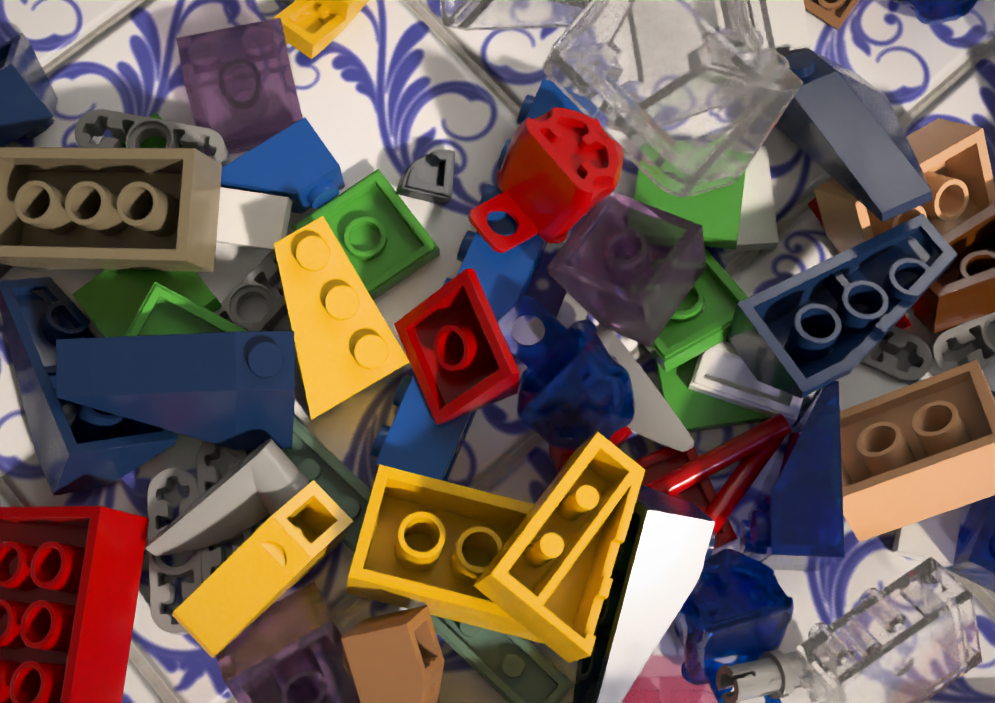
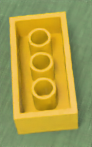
M379 464L350 567L346 593L406 609L428 605L430 615L543 643L473 586L535 504Z

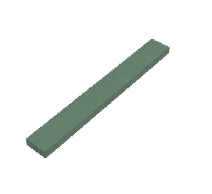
M294 417L292 449L281 450L305 475L309 483L314 480L354 521L341 542L355 553L372 491ZM431 615L436 633L508 703H559L575 686L528 639Z

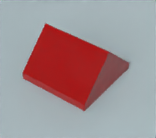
M474 268L462 271L394 323L436 425L444 424L518 393L520 372Z

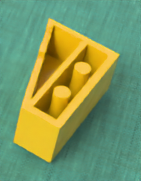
M324 216L274 243V251L291 330L294 331V344L309 415L312 420L409 363V360Z
M599 432L595 433L576 449L473 585L568 663L591 656L596 636H594L603 601L608 598L613 579L610 577L620 544L626 538L645 469Z

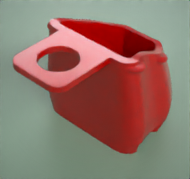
M556 107L551 108L548 112L535 119L528 117L513 134L502 167L497 172V185L502 193L474 207L468 215L469 222L488 245L498 253H505L537 234L547 243H561L567 238L568 231L616 188L623 166V149L619 143L608 136L600 122L588 114ZM494 211H502L509 214L516 222V232L508 236L494 232L488 225V214Z

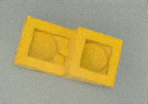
M296 0L274 17L272 32L312 60L348 26L369 0Z

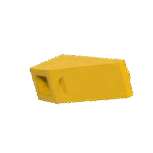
M314 480L311 481L270 516L173 611L172 616L213 659L333 551L354 521Z

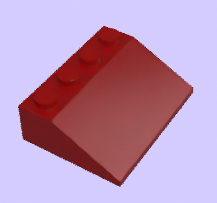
M104 506L0 507V703H122L149 518Z

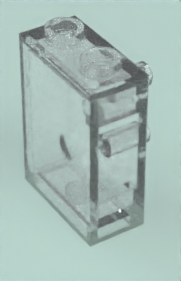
M932 556L879 591L876 588L866 589L860 596V604L830 625H827L825 622L814 624L809 630V639L796 647L803 673L798 675V680L812 703H924L982 662L973 593Z

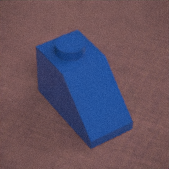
M306 117L222 167L221 187L289 197L293 201L291 212L302 214L311 207L315 209L320 208L339 194V190L345 187L340 165Z

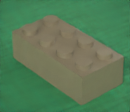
M0 147V263L13 267L214 272L222 164L195 148Z

